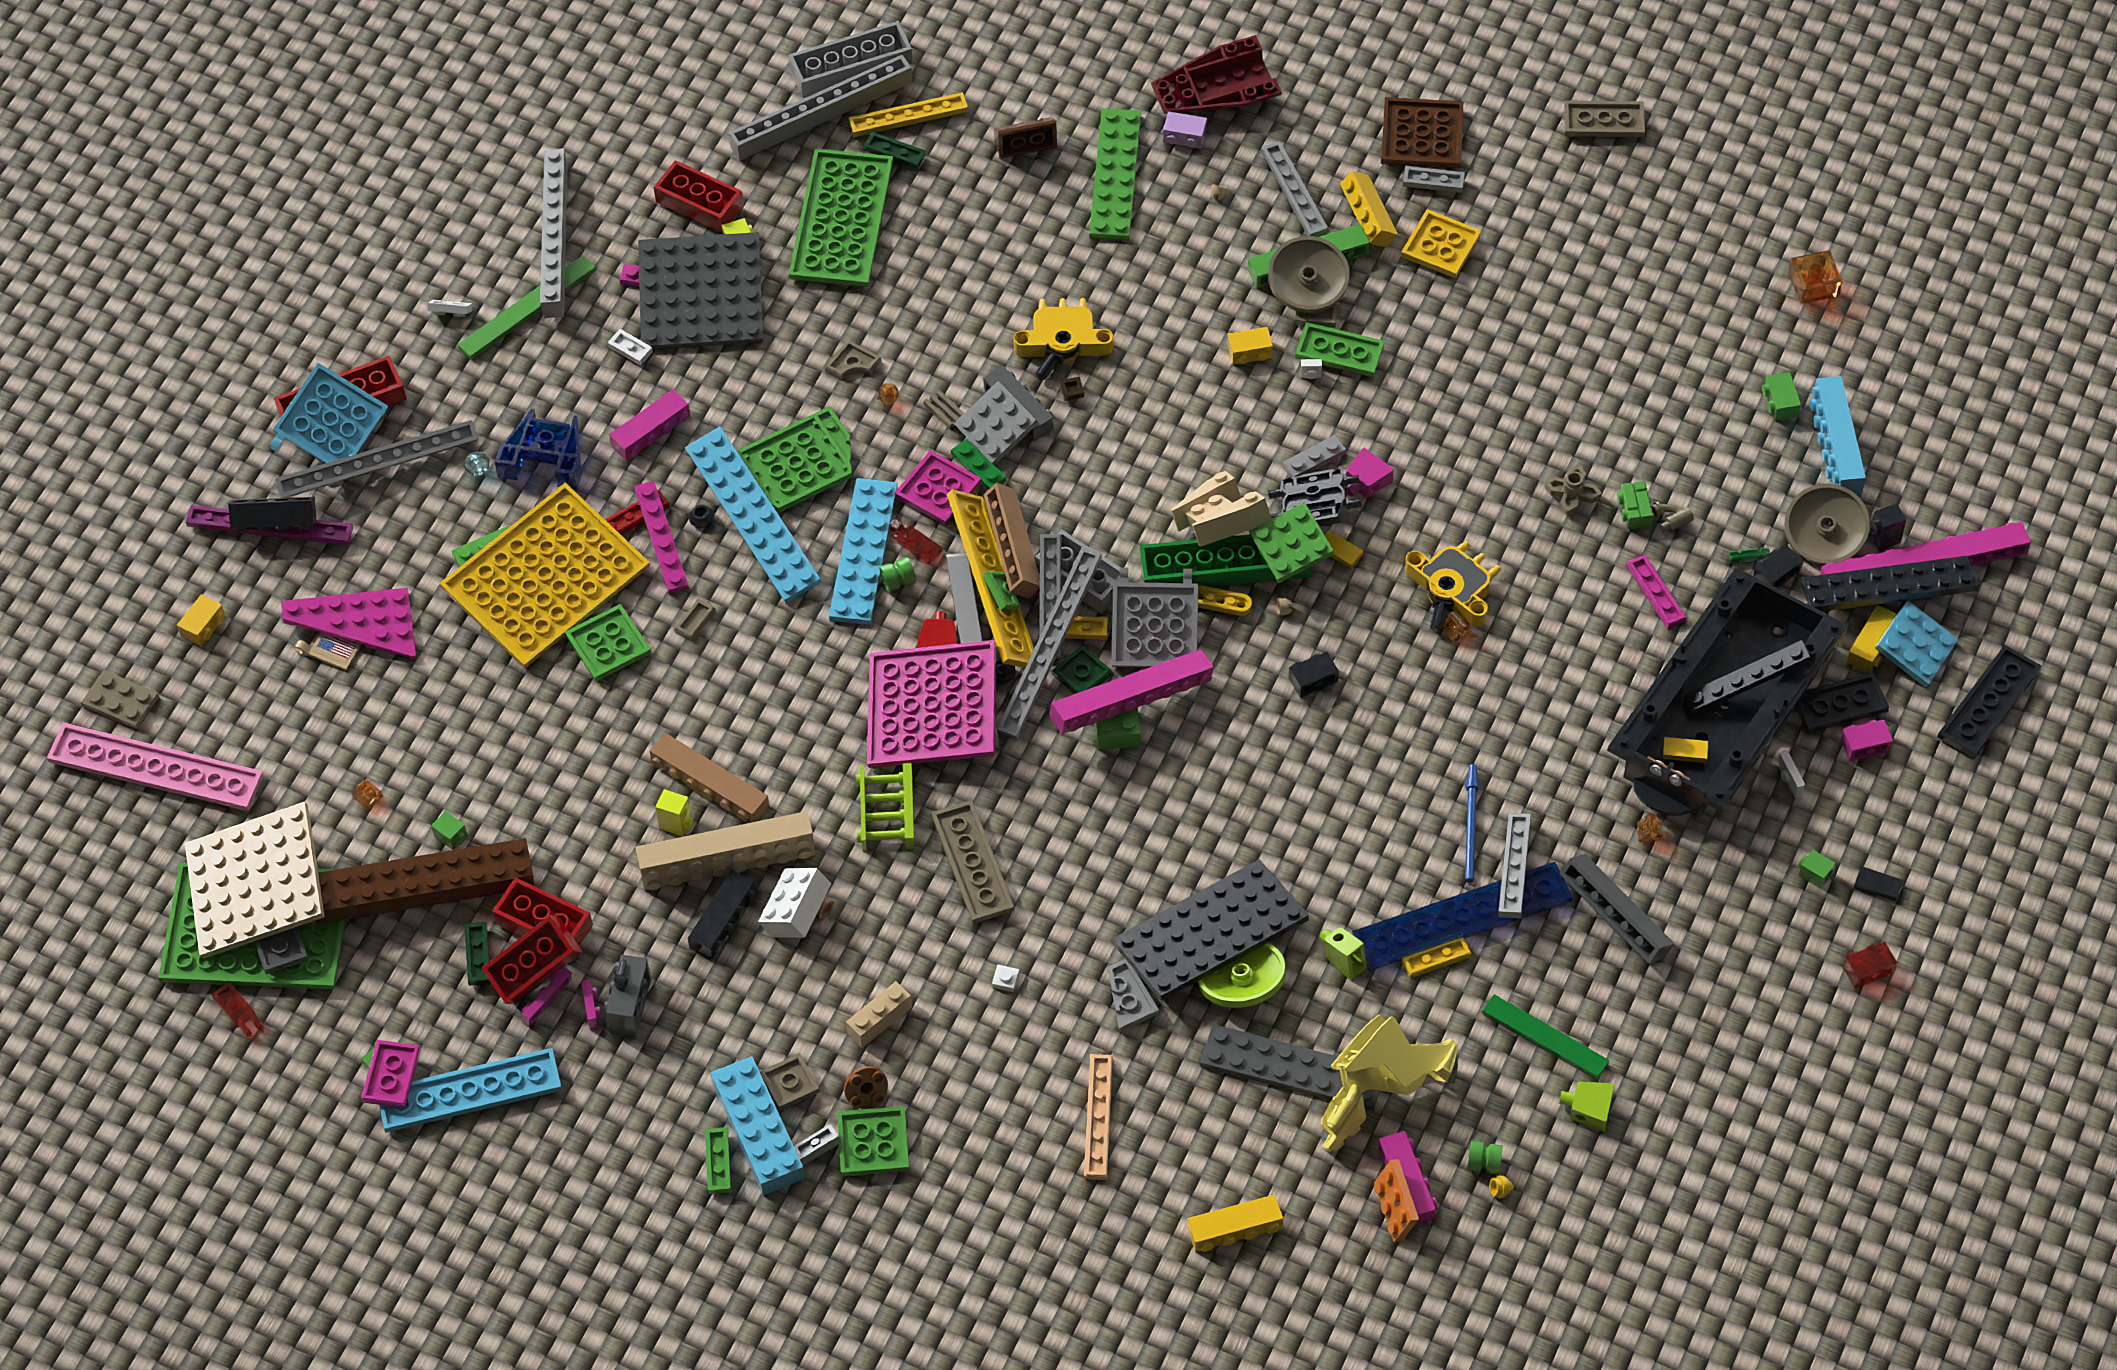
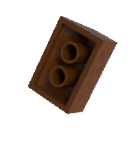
M1052 117L1041 118L994 128V141L999 159L1057 148L1056 120Z

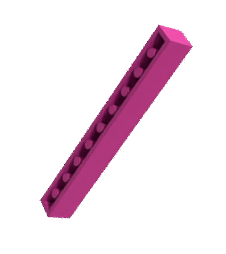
M2023 522L2008 523L2005 526L1989 527L1982 531H1971L1964 535L1949 536L1937 541L1930 540L1923 544L1908 545L1905 548L1896 550L1890 549L1883 553L1868 554L1865 557L1856 559L1849 558L1838 563L1831 562L1822 566L1820 575L1959 556H1968L1971 566L2028 554L2031 541Z

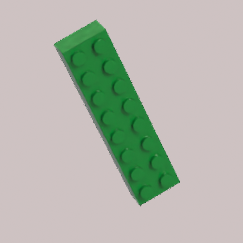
M1250 534L1230 536L1203 546L1198 545L1197 539L1139 545L1143 583L1183 584V569H1192V584H1198V586L1219 587L1277 581ZM1312 566L1286 580L1311 578Z

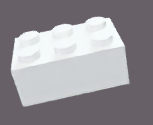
M785 868L758 921L759 924L772 937L805 938L831 883L817 868Z

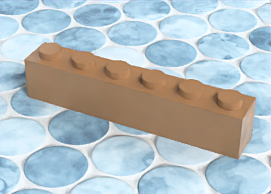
M996 483L984 494V499L1009 591L1029 599L1040 589V577L1016 490Z
M667 733L650 750L651 762L656 768L664 769L676 780H682L690 789L698 790L705 798L710 801H716L726 811L734 812L744 822H757L770 807L768 795Z

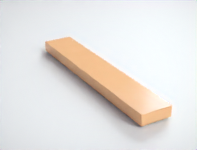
M1090 1054L1084 1179L1107 1180L1113 1055Z

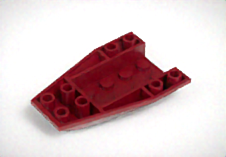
M1256 35L1220 45L1151 82L1163 114H1168V112L1191 114L1241 107L1282 95L1276 78H1271L1264 63L1262 47Z

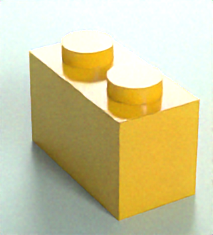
M1268 327L1228 333L1227 346L1232 365L1258 360L1264 361L1272 358L1273 345Z
M201 594L177 624L180 636L202 646L205 641L211 638L216 627L224 621L225 613L223 606Z

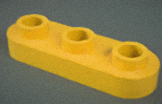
M1198 586V598H1203L1202 600L1198 599V608L1238 616L1247 615L1252 609V600L1246 594Z

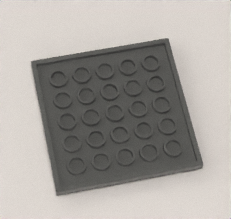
M759 232L638 240L642 342L651 346L652 349L763 342Z

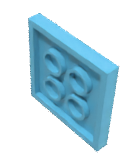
M1908 600L1903 604L1875 649L1926 687L1930 684L1958 639Z

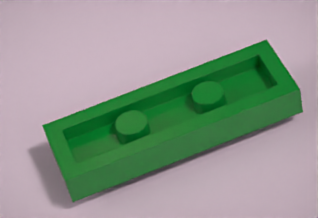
M967 439L951 449V455L967 471L980 477L981 484L987 490L996 483L1004 484L1006 482V476Z

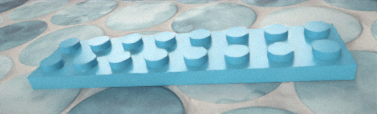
M856 479L829 612V621L871 625L880 581L879 567L883 566L896 499L894 493L898 489V482Z
M549 1048L415 1080L412 1082L406 1109L379 1106L384 1130L387 1133L562 1091L553 1049Z

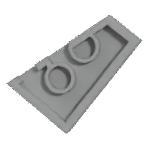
M1126 959L1108 967L1119 1032L1159 1014V1009L1146 987Z

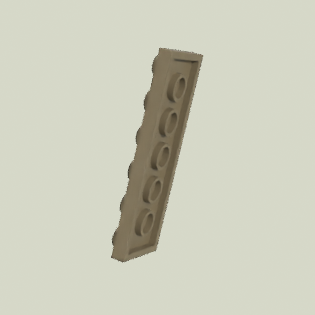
M970 800L931 812L933 823L972 924L1013 912L1014 905L973 801Z

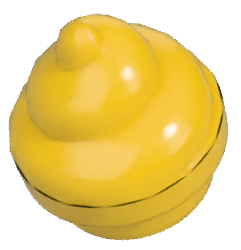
M1499 1175L1490 1180L1489 1189L1492 1196L1505 1198L1514 1189V1186L1508 1178Z

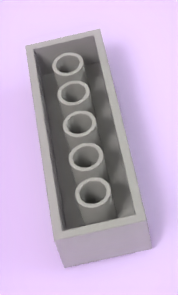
M899 21L788 55L790 72L802 98L818 93L900 55L904 56L909 65L913 64L912 48Z

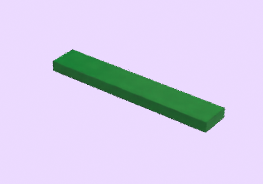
M1493 994L1482 1010V1014L1596 1080L1599 1079L1609 1064V1059Z

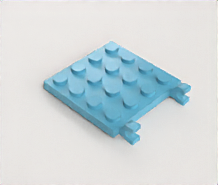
M317 363L273 428V432L277 435L270 443V448L278 452L286 439L324 464L358 454L387 411L388 406L325 366Z

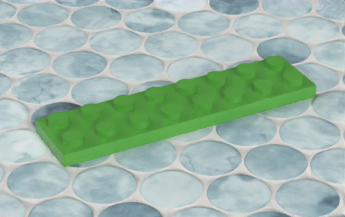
M1102 108L1089 238L1129 240L1141 110Z

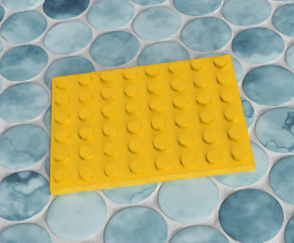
M564 483L441 581L440 587L525 669L565 636L566 631L583 622L648 569L650 562L568 484Z

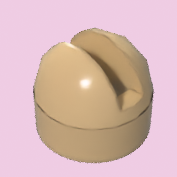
M1212 184L1211 196L1215 199L1218 195V200L1225 197L1227 187Z
M1278 598L1277 614H1290L1292 609L1289 608V605H1293L1292 602L1286 598Z

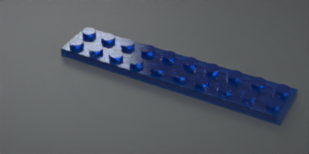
M1552 862L1526 871L1521 918L1499 917L1502 880L1354 930L1352 935L1364 943L1366 966L1369 971L1401 961L1407 956L1460 938L1465 939L1572 902L1573 896L1564 878L1560 875L1556 862Z

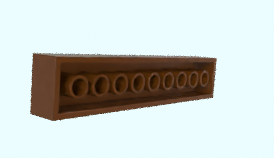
M523 838L318 872L325 917L315 921L317 925L502 894L506 892L515 877L534 886L527 840Z

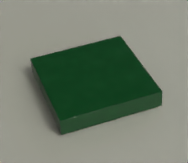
M1081 645L1052 670V675L1074 694L1099 686L1112 675V670Z

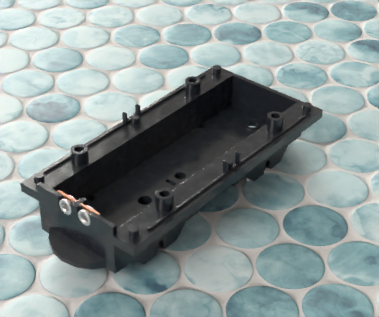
M1735 567L1608 745V752L1626 761L1623 778L1633 783L1634 792L1640 801L1653 811L1671 816H1681L1690 813L1700 818L1708 805L1723 812L1845 635L1849 625ZM1774 627H1778L1783 632L1781 634H1775L1772 632L1771 629ZM1803 641L1812 661L1698 714L1692 715L1684 694L1794 643ZM1664 737L1708 741L1707 762L1663 759Z

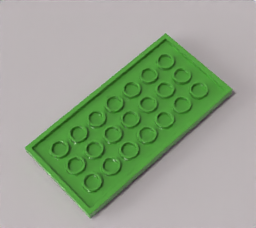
M815 149L789 269V279L862 287L869 286L893 166V156Z

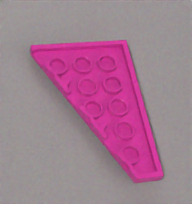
M408 588L281 601L284 624L299 626L305 630L308 628L320 631L322 635L336 639L341 638L350 643L352 641L365 644L367 648L381 652L386 651L395 656L399 654L409 657L410 660H416Z

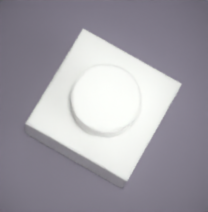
M1322 359L1301 360V378H1321Z
M997 965L992 988L1014 992L1019 969Z

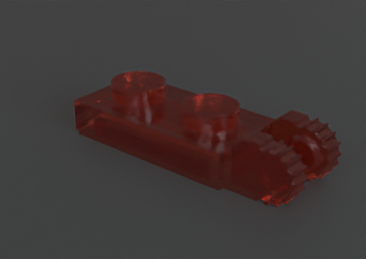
M230 982L211 994L213 1000L248 1039L253 1037V1035L244 1023L250 1019L256 1029L259 1031L264 1029L254 1010Z

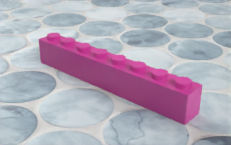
M1200 649L1052 702L1050 718L1061 734L1074 732L1079 728L1093 725L1098 721L1113 718L1123 712H1129L1137 707L1149 705L1154 701L1168 698L1173 694L1187 691L1195 686L1204 685L1211 681L1214 667Z

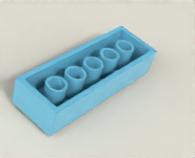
M1842 377L1817 378L1815 387H1812L1813 399H1810V410L1814 411L1815 414L1814 427L1818 428L1819 431L1817 438L1818 444L1822 445L1823 448L1821 452L1822 461L1826 462L1827 465L1825 469L1826 478L1830 479L1831 484L1843 486L1854 492L1861 499L1866 476Z
M748 1057L711 1072L713 1087L762 1195L764 1196L805 1179L803 1165L753 1057Z

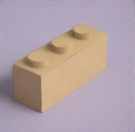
M895 981L846 1021L847 1034L863 1048L912 1008L911 995Z

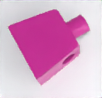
M1363 448L1346 471V477L1359 475L1360 483L1346 486V494L1353 497L1359 492L1365 497L1372 496L1393 481L1394 469L1366 448Z

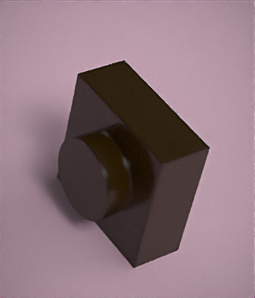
M1080 376L1060 380L1064 401L1084 398Z

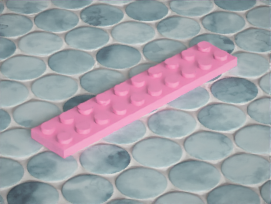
M67 723L62 724L47 756L49 763L245 811L249 810L264 776L260 770Z

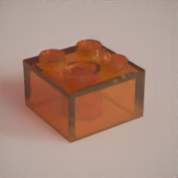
M1830 250L1791 258L1788 274L1801 304L1840 296L1843 281Z

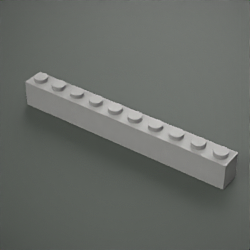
M903 55L895 57L729 132L730 148L739 161L913 83L912 68Z
M564 148L544 150L540 304L544 318L564 317L568 162Z

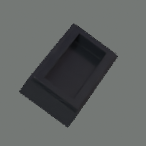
M1861 866L1854 888L1896 901L1903 880Z

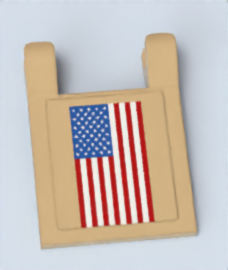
M320 633L312 647L301 640L297 642L295 647L299 655L310 656L347 671L362 644L354 641L352 643L346 642L341 638L336 639Z

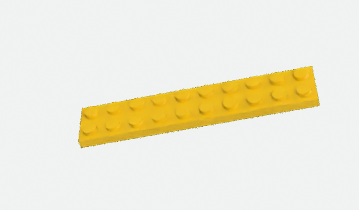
M952 489L947 496L1002 663L1026 668L1034 647L1020 605L1016 610H1000L983 578L987 571H1004L984 498Z

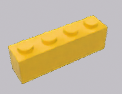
M1351 171L1340 183L1344 194L1370 244L1386 248L1398 233L1369 175Z
M1275 1194L1187 1218V1229L1195 1252H1207L1216 1246H1228L1241 1239L1250 1240L1259 1234H1271L1283 1228V1216Z

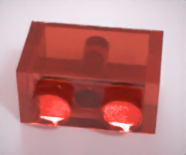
M1885 941L1879 944L1873 943L1861 951L1850 952L1846 955L1843 963V969L1855 989L1895 974L1897 961Z

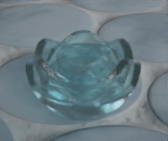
M473 452L465 459L464 467L469 474L480 476L489 469L490 460L482 452Z

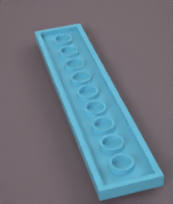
M720 426L685 447L687 453L786 604L822 582Z

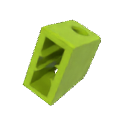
M1342 927L1337 928L1334 932L1325 929L1320 934L1319 939L1325 945L1326 957L1350 981L1367 968L1364 943Z
M1577 1082L1575 1094L1561 1091L1559 1104L1572 1107L1571 1120L1605 1132L1614 1084Z

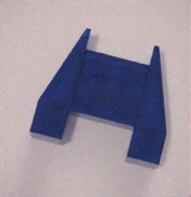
M531 409L501 444L495 459L497 477L518 480L524 460L557 465L555 469L557 487L566 483L572 489L577 490L582 477L580 432L577 416L574 415L572 423L569 424L537 419L535 410Z

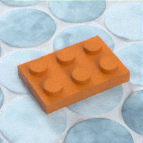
M1392 1159L1374 1181V1189L1379 1196L1381 1211L1385 1214L1388 1232L1391 1234L1393 1242H1402L1419 1218L1399 1159Z

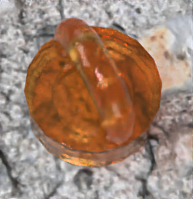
M885 383L880 386L876 398L884 404H892L898 399V388L892 383Z

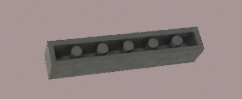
M1586 854L1569 859L1560 875L1649 964L1663 960L1675 943Z

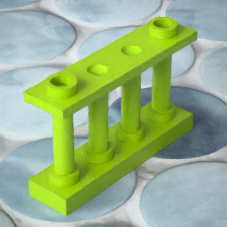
M904 763L903 772L894 775L865 776L864 765L860 766V774H856V787H860L861 830H857V841L862 843V850L867 851L868 840L901 839V841H905L906 849H915L912 763ZM899 783L904 785V790L900 791V793L866 794L865 788L866 784ZM900 802V804L904 803V809H900V812L866 813V803ZM894 820L905 822V828H901V830L867 832L866 822Z

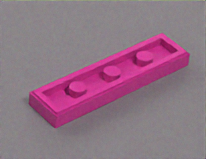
M1646 555L1626 562L1627 569L1667 630L1686 622V616Z

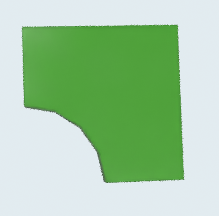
M987 571L983 578L1000 610H1016L1019 607L1017 594L1009 591L1005 572Z

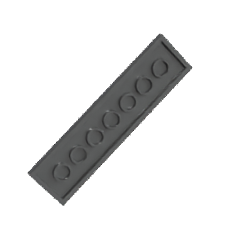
M1212 1024L1200 1067L1332 1100L1343 1087L1340 1070L1331 1068V1065L1338 1056ZM1370 1089L1362 1092L1365 1109L1375 1110L1380 1090Z

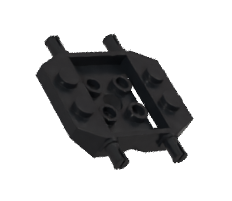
M1330 469L1285 478L1281 480L1280 489L1268 491L1269 499L1283 498L1282 513L1270 514L1271 519L1305 502L1319 527L1341 523L1348 510L1362 507L1361 498L1348 501L1346 495V486L1360 483L1359 475L1346 477V474H1343V469ZM1314 506H1321V507H1319V508L1310 509L1311 507H1314Z

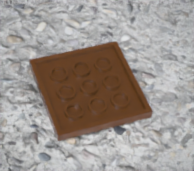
M1385 97L1381 164L1460 168L1464 101Z

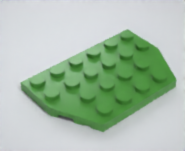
M830 406L737 450V453L774 509L779 513L852 478L850 435Z

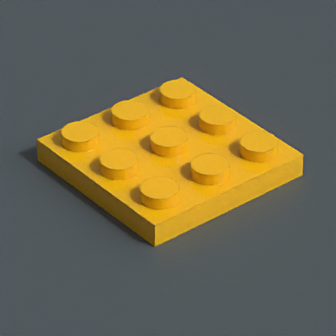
M1427 209L1401 251V257L1456 278L1479 240L1482 230Z

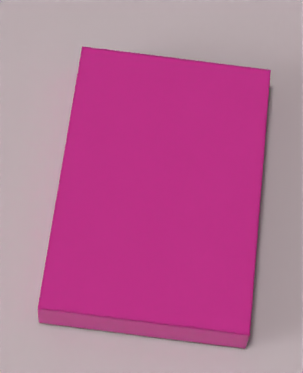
M377 1040L363 1088L361 1102L406 1109L421 1053V1046Z

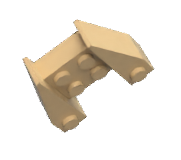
M1225 471L1217 473L1213 478L1207 480L1171 509L1177 531L1180 532L1187 527L1193 529L1199 546L1254 529L1271 520L1265 497L1254 491L1247 493L1241 498L1235 478Z

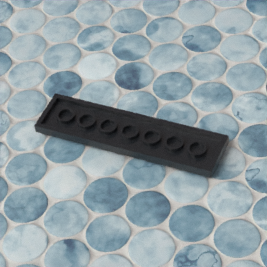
M1968 556L1801 577V586L1808 605L1822 612L1978 591L1979 587Z

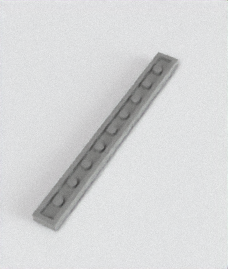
M470 420L275 478L274 481L280 498H289L478 441L479 438L473 421Z
M1081 548L997 728L998 733L1018 740L1102 559L1101 553Z

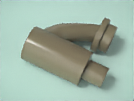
M1657 501L1651 505L1655 517L1663 516L1664 512L1675 513L1665 518V522L1660 524L1662 532L1667 530L1674 531L1694 520V515L1689 508L1673 504H1660Z

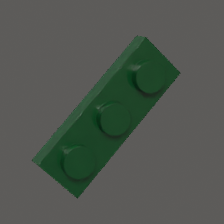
M875 132L871 133L864 145V151L876 155L893 156V161L917 170L926 156V150Z
M487 922L464 924L468 985L490 984V980L481 969L490 962Z

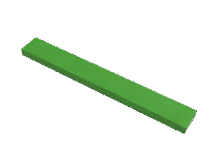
M583 255L565 267V293L596 271V267ZM541 285L458 343V348L472 360L541 311Z

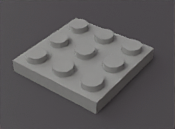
M997 381L954 424L995 466L1039 422Z

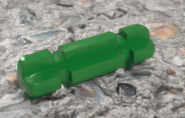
M1768 547L1760 548V550L1758 548L1740 550L1741 552L1739 553L1738 551H1730L1729 561L1731 564L1739 563V561H1759V558L1765 560L1770 555V549Z

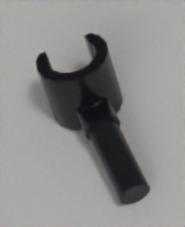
M624 959L621 960L618 974L614 975V986L623 990L628 984V977L623 976L626 966V960Z

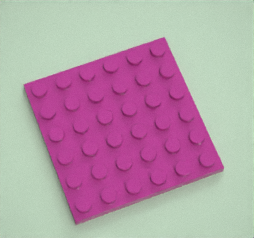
M995 640L870 653L867 765L869 768L897 766L904 763L917 764L995 756Z

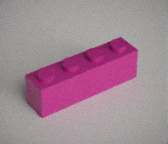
M674 389L611 432L609 434L611 446L626 461L631 457L637 456L648 445L654 444L658 438L668 434L672 428L685 422L690 416L689 404Z
M1405 1131L1379 1138L1378 1149L1385 1167L1392 1159H1399L1419 1218L1415 1225L1434 1220L1435 1211L1438 1210L1437 1202L1429 1194L1430 1185L1427 1177L1423 1178L1422 1164L1419 1157L1415 1158L1413 1151H1415L1412 1139L1407 1138Z

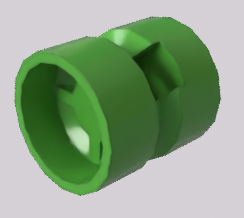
M908 557L897 560L895 566L893 564H885L879 567L880 576L887 592L900 588V584L908 586L916 583L915 572Z
M1471 1141L1467 1170L1480 1172L1483 1168L1486 1173L1499 1175L1503 1145L1490 1144L1486 1147L1483 1142Z

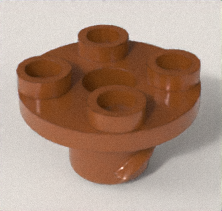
M863 1066L854 1070L847 1077L844 1084L845 1097L854 1108L865 1109L882 1104L888 1091L887 1077L879 1068L874 1066Z

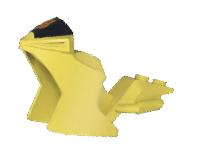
M1377 1015L1365 1025L1331 1065L1332 1069L1340 1070L1343 1087L1333 1097L1320 1120L1322 1128L1329 1133L1322 1146L1323 1149L1330 1152L1332 1150L1337 1151L1344 1145V1139L1349 1135H1355L1361 1129L1360 1125L1366 1120L1362 1092L1374 1089L1409 1095L1422 1086L1427 1075L1437 1081L1455 1084L1458 1070L1457 1044L1452 1039L1436 1044H1409L1393 1016L1385 1021L1382 1015Z

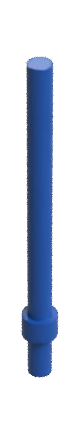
M1475 764L1469 765L1468 779L1466 780V790L1468 791L1466 882L1474 881L1476 793L1479 790L1477 765Z

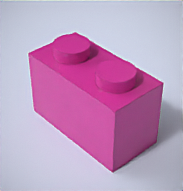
M1872 720L1863 725L1848 726L1843 729L1841 742L1849 762L1888 753L1891 751L1893 743L1885 720Z

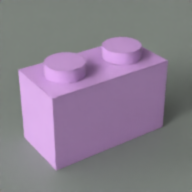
M1168 112L1163 128V142L1202 149L1207 131V118Z

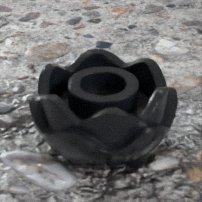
M696 505L689 512V522L698 529L707 528L714 522V512L707 505Z
M997 659L996 682L1000 684L1010 682L1016 673L1015 666L1004 664L1001 659Z

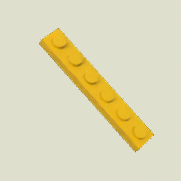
M962 92L849 117V124L853 137L871 134L872 132H880L968 112V106Z

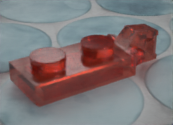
M895 519L889 524V531L894 534L897 544L926 564H930L942 552V547L911 525H903Z

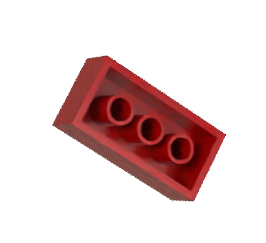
M677 160L671 164L653 187L657 203L723 233L722 225L732 222L744 206L741 190Z
M516 877L492 911L496 925L521 937L549 915L559 916L579 946L593 926L590 912Z
M549 915L481 969L504 1003L515 1005L578 957L583 951L560 917Z

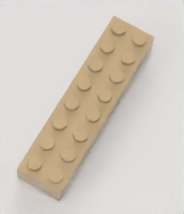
M808 811L641 845L636 847L645 891L657 890L660 887L669 885L677 886L688 881H700L703 878L712 876L720 877L730 873L731 870L743 872L746 869L763 868L770 864L786 863L789 860L798 858L806 859L815 855V847Z

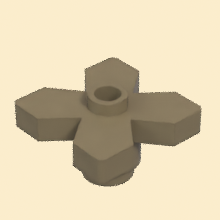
M1580 465L1570 468L1564 479L1553 477L1545 481V489L1550 495L1562 496L1560 508L1565 515H1570L1577 511L1578 500L1593 503L1601 499V491L1596 485L1584 484L1586 472Z

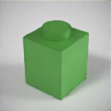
M447 811L431 825L434 837L452 850L461 845L468 836L465 824Z
M1812 850L1808 856L1804 855L1798 865L1800 867L1799 876L1822 889L1833 874L1835 862Z

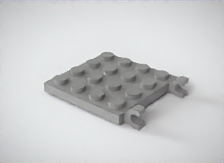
M1120 567V582H1113L1112 667L1150 668L1197 651L1198 584H1192V569H1183V584L1128 583V568Z

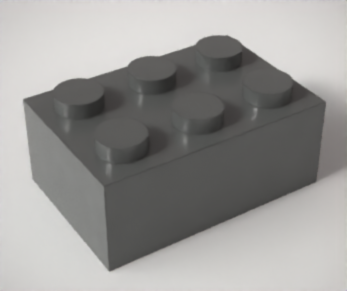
M621 954L620 961L615 963L614 975L618 974L621 960H626L623 976L628 977V984L623 990L615 987V981H611L609 986L610 999L604 1005V1014L607 1015L606 1025H609L611 1034L637 1038L651 983V975L647 958Z

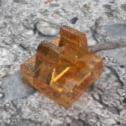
M1457 611L1450 612L1443 625L1444 632L1453 642L1459 641L1471 628Z
M363 780L357 785L352 796L358 803L369 810L383 797V793L370 781Z
M1649 813L1637 822L1639 842L1658 841L1663 837V834L1658 833V830L1662 828V824L1657 821V815Z

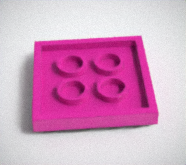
M930 450L894 494L895 498L946 526L954 517L947 494L952 489L973 494L981 484V478Z

